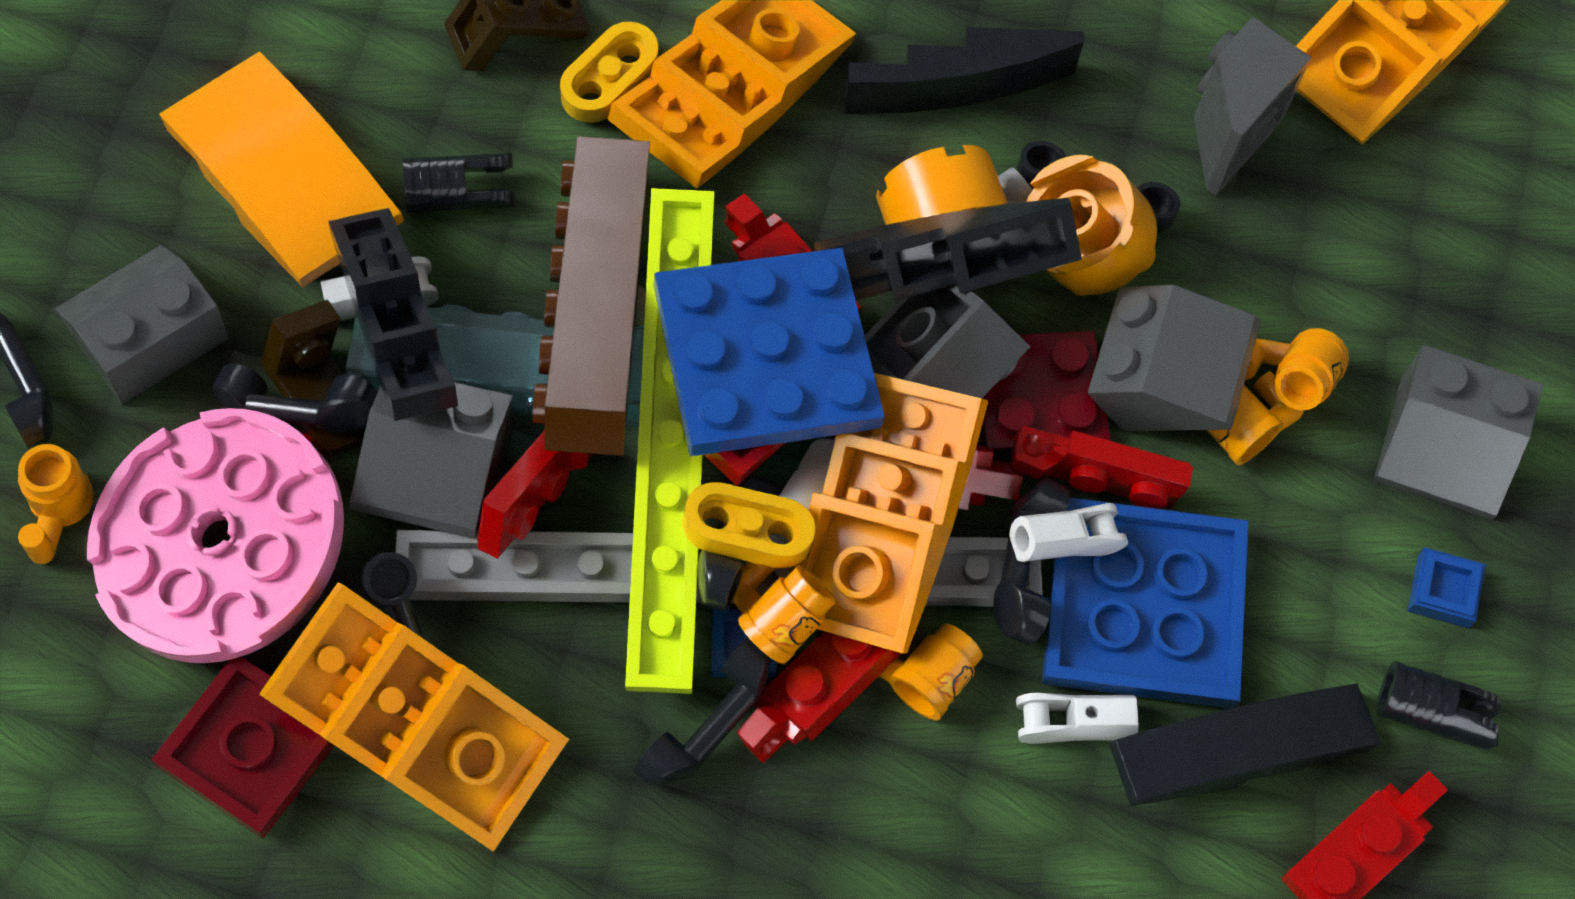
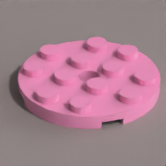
M227 408L200 412L201 419L184 424L170 432L163 427L149 436L114 471L105 485L92 515L87 542V561L93 564L95 582L99 592L95 596L101 608L117 628L132 640L153 653L172 660L189 663H213L231 660L257 651L280 638L294 627L319 599L331 578L340 554L344 531L343 502L337 480L328 462L298 430L274 416L247 409ZM216 521H228L227 533L231 536L230 540H222L221 543L214 547L203 548L202 538L206 529Z

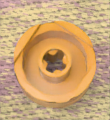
M963 145L966 154L947 156L945 147H940L922 152L900 163L885 176L884 181L887 189L884 193L877 190L876 194L885 224L888 225L942 213L1008 204L990 154L979 146Z
M1068 156L1045 167L1030 183L1033 189L1026 202L1068 198L1071 202L1082 260L1046 269L1045 271L1060 285L1075 295H1098L1117 290L1133 280L1139 273L1148 270L1154 263L1156 257L1157 223L1153 209L1148 200L1128 177L1113 164L1096 160L1093 156Z

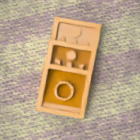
M721 0L696 18L690 36L654 60L649 78L612 103L608 121L633 140L650 141L649 152L698 189L739 156L804 95L852 44L856 33L812 0Z
M1338 0L1296 45V47L1311 57L1296 91L1363 145L1419 94L1511 0Z
M260 51L159 113L167 131L197 161L204 178L232 205L241 224L302 288L340 264L328 221L389 208L397 226L404 222L402 213L359 159L313 106Z
M874 373L885 416L881 429L836 435L822 493L813 492L809 512L815 522V536L808 555L802 562L795 565V568L801 566L811 572L828 588L836 600V603L824 614L826 620L817 628L818 630L899 653H907L930 595L954 525L974 458L988 400Z
M337 583L259 693V695L493 852L569 740V738L469 668L457 663L412 630L396 622L340 583Z

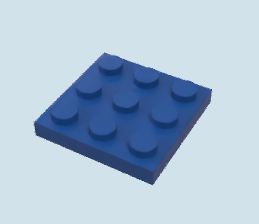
M842 248L663 271L654 274L653 287L690 457L881 429L885 416Z
M1069 498L1066 511L1108 502ZM1113 503L1118 511V514L1113 519L1118 533L1126 534L1128 539L1126 547L1104 556L1052 558L1049 588L1051 612L1046 626L1042 684L1230 709L1235 708L1240 702L1249 521ZM1086 527L1087 530H1088L1089 536H1092V533H1091L1090 528H1089V527Z

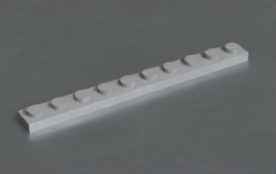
M397 530L396 553L407 557L414 565L417 573L416 588L409 597L410 600L630 602L633 533L529 532L523 540L515 538L501 556L496 559L478 550L477 540L479 531L474 539L444 531ZM769 535V538L774 543H789V541L783 540L777 535ZM949 537L925 606H993L994 593L1001 581L1008 538ZM698 548V558H699L700 552L702 551V550L699 549V548ZM731 558V559H734V560L743 562L744 564L747 562V561H744V560H740V559H736V558ZM1041 560L1030 561L1026 588L1043 595ZM795 566L776 568L757 588L759 594L762 596L781 576L786 578L794 570ZM697 588V591H696V603H701V601H700V599H699V595H698V588Z

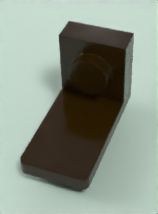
M460 0L444 23L461 67L466 71H483L509 35L584 38L590 31L589 23L578 0Z
M328 299L272 319L261 364L283 397L323 401L333 380L339 375H344L330 355L341 318ZM302 424L321 454L326 458L362 445L366 430L365 426L352 433L337 434L330 433L320 426Z

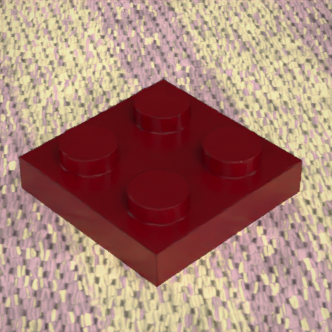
M1095 330L1018 334L1030 348L1019 358L1015 369L1006 378L998 381L982 398L988 400L981 428L982 444L984 447L994 449L993 458L1011 457L1015 436L1022 425L1067 438L1074 430L1111 441L1107 414L1088 395L1089 386L1098 360Z
M238 657L227 662L151 760L158 769L264 839L334 747V744L259 695L271 676L243 657Z

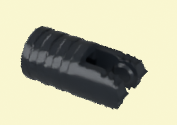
M512 153L403 158L406 213L516 207L515 192L507 191L506 189L466 192L465 172L485 171L487 173H499L513 168Z
M1399 661L1392 662L1384 676L1377 699L1376 713L1379 717L1410 725L1413 728L1431 732V734L1479 749L1488 750L1495 746L1498 747L1499 724H1495L1494 719H1490L1500 715V696L1451 678L1442 677L1433 672L1405 665V663Z

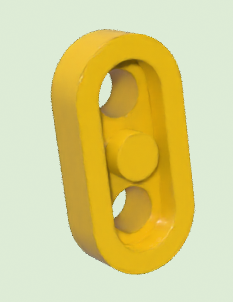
M621 22L607 29L564 71L560 80L562 106L565 111L574 119L588 123L599 122L608 118L614 101L650 77L654 60L658 58V41L655 34L648 27L636 22ZM625 56H633L638 60L633 63H625L620 59ZM588 93L599 96V98L594 100H586L581 97Z
M721 482L706 483L693 490L686 501L682 518L683 531L688 540L697 548L710 553L774 568H789L802 562L810 551L816 531L811 513L801 503L789 498ZM710 518L718 519L724 523L725 527L715 529L706 525L704 521ZM781 534L788 539L789 543H774L769 538V535Z

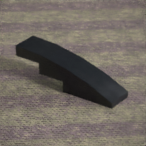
M967 27L963 47L908 44L905 65L849 62L845 89V114L910 113L960 107L1028 91L1075 74L1084 44V32Z
M1068 198L1010 203L942 213L873 227L813 243L815 251L843 249L856 301L891 291L894 300H899L956 284L960 293L1082 260L1071 202Z
M385 208L328 221L345 282L394 421L459 406L455 383L439 348L436 326L421 294L418 272L390 209Z
M1358 683L1252 703L1175 722L1115 739L1109 746L1130 806H1137L1234 789L1250 779L1300 771L1315 761L1366 753L1381 744Z

